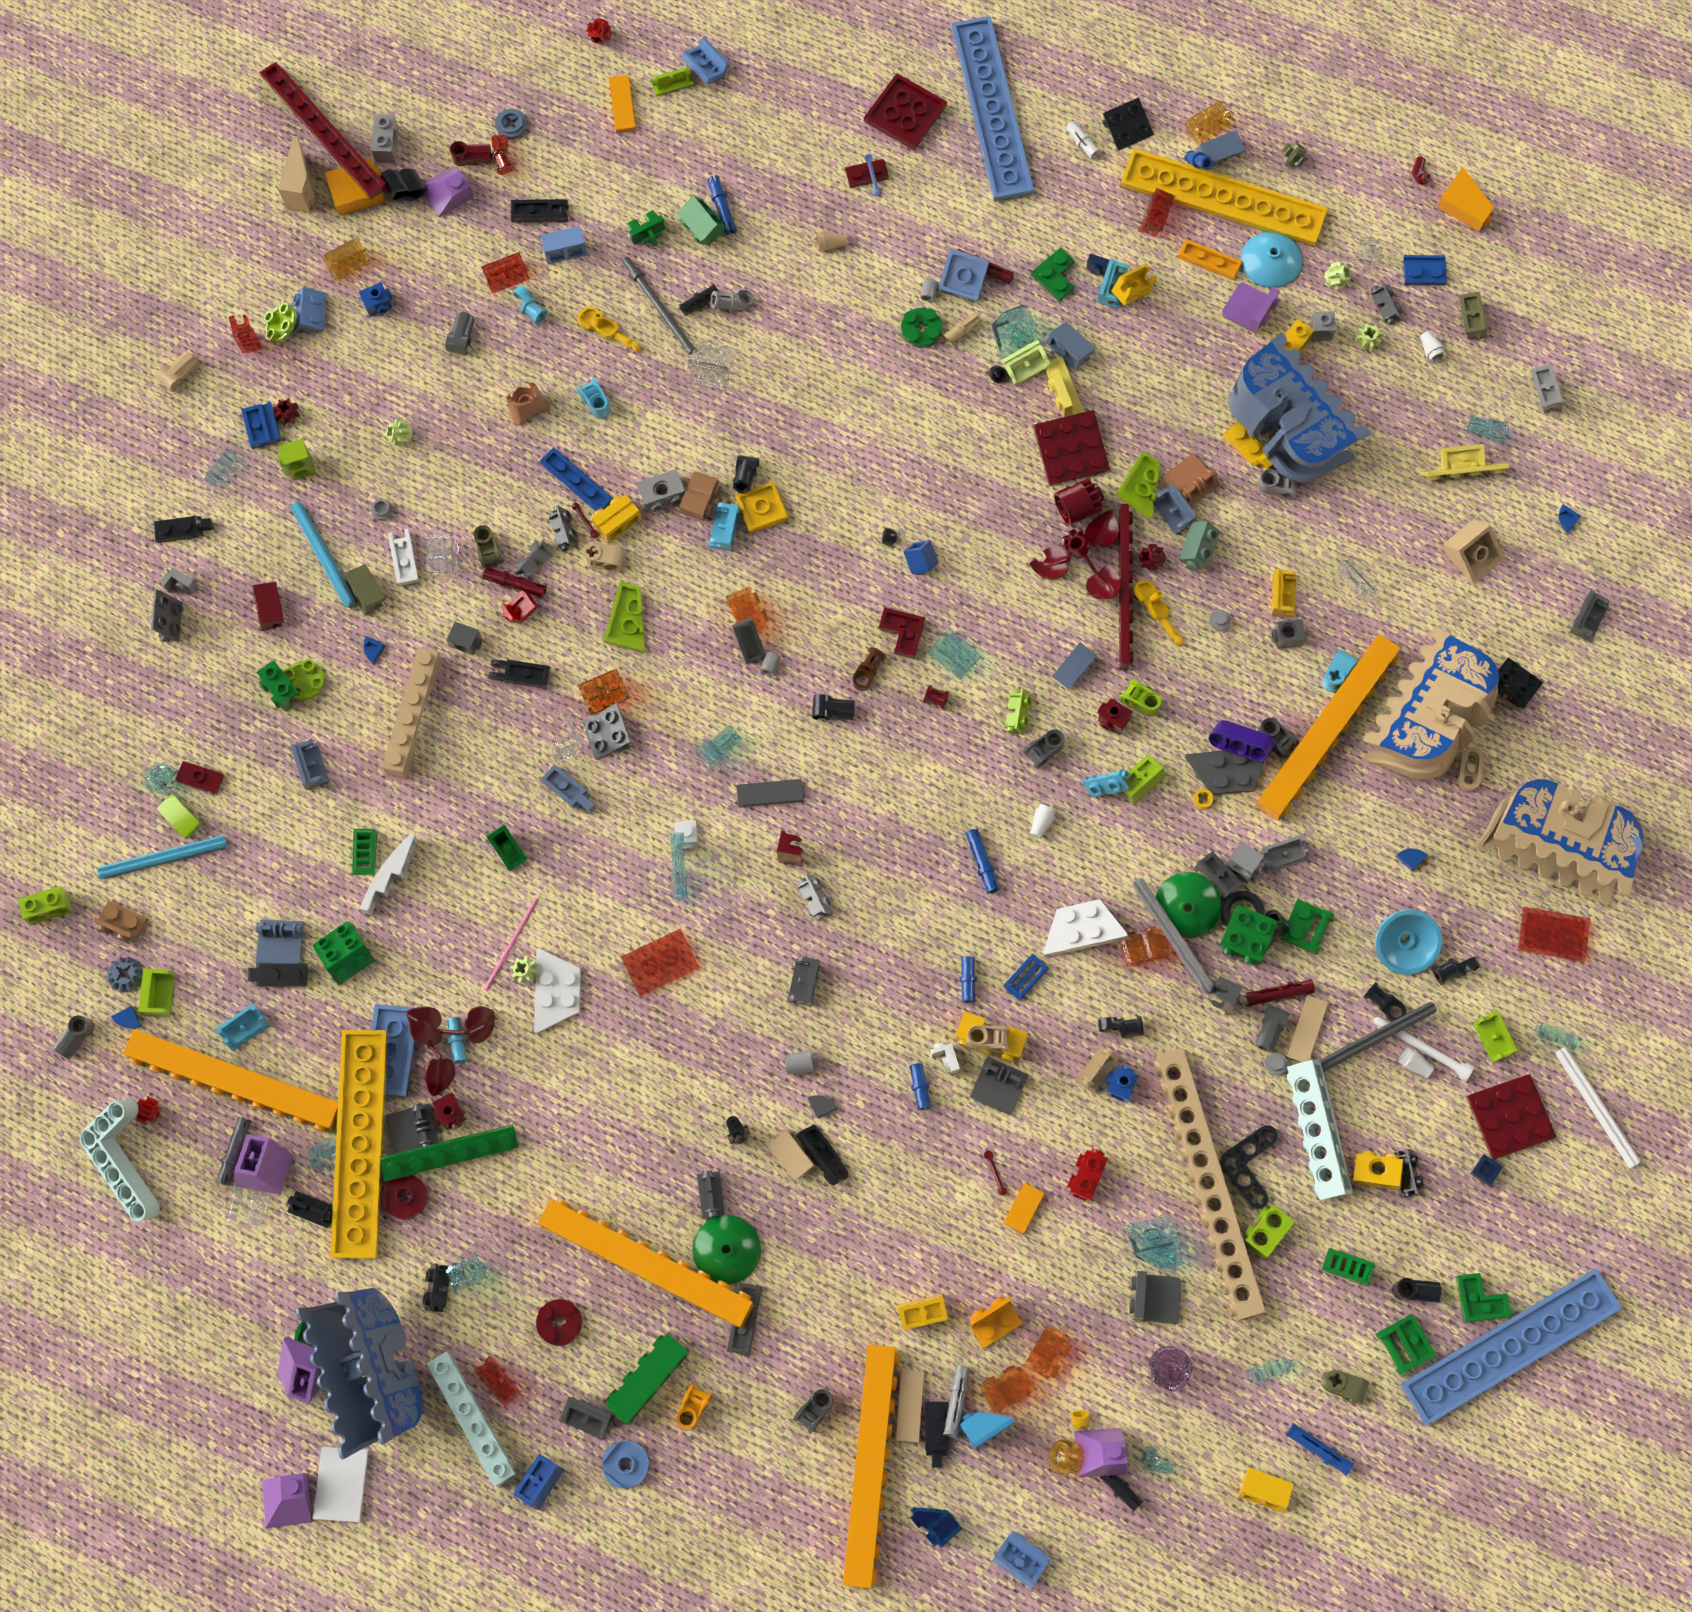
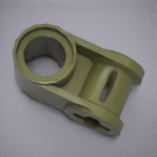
M486 525L476 527L473 536L482 568L484 569L486 565L496 562L503 563L499 547L496 544L490 527ZM482 535H489L488 539L479 540Z
M1331 1370L1322 1376L1321 1385L1324 1390L1347 1401L1351 1399L1352 1403L1362 1405L1369 1381L1340 1370ZM1335 1376V1381H1337L1338 1384L1332 1386V1381H1330L1329 1378Z

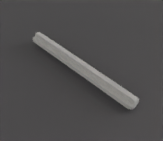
M1139 878L1133 882V888L1202 992L1206 994L1213 990V983L1144 879Z

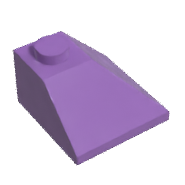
M453 166L424 183L427 189L423 195L439 217L474 197L471 186L465 177Z
M1121 1428L1074 1431L1079 1478L1126 1474L1128 1463Z
M299 1473L262 1480L265 1528L313 1522L309 1474Z

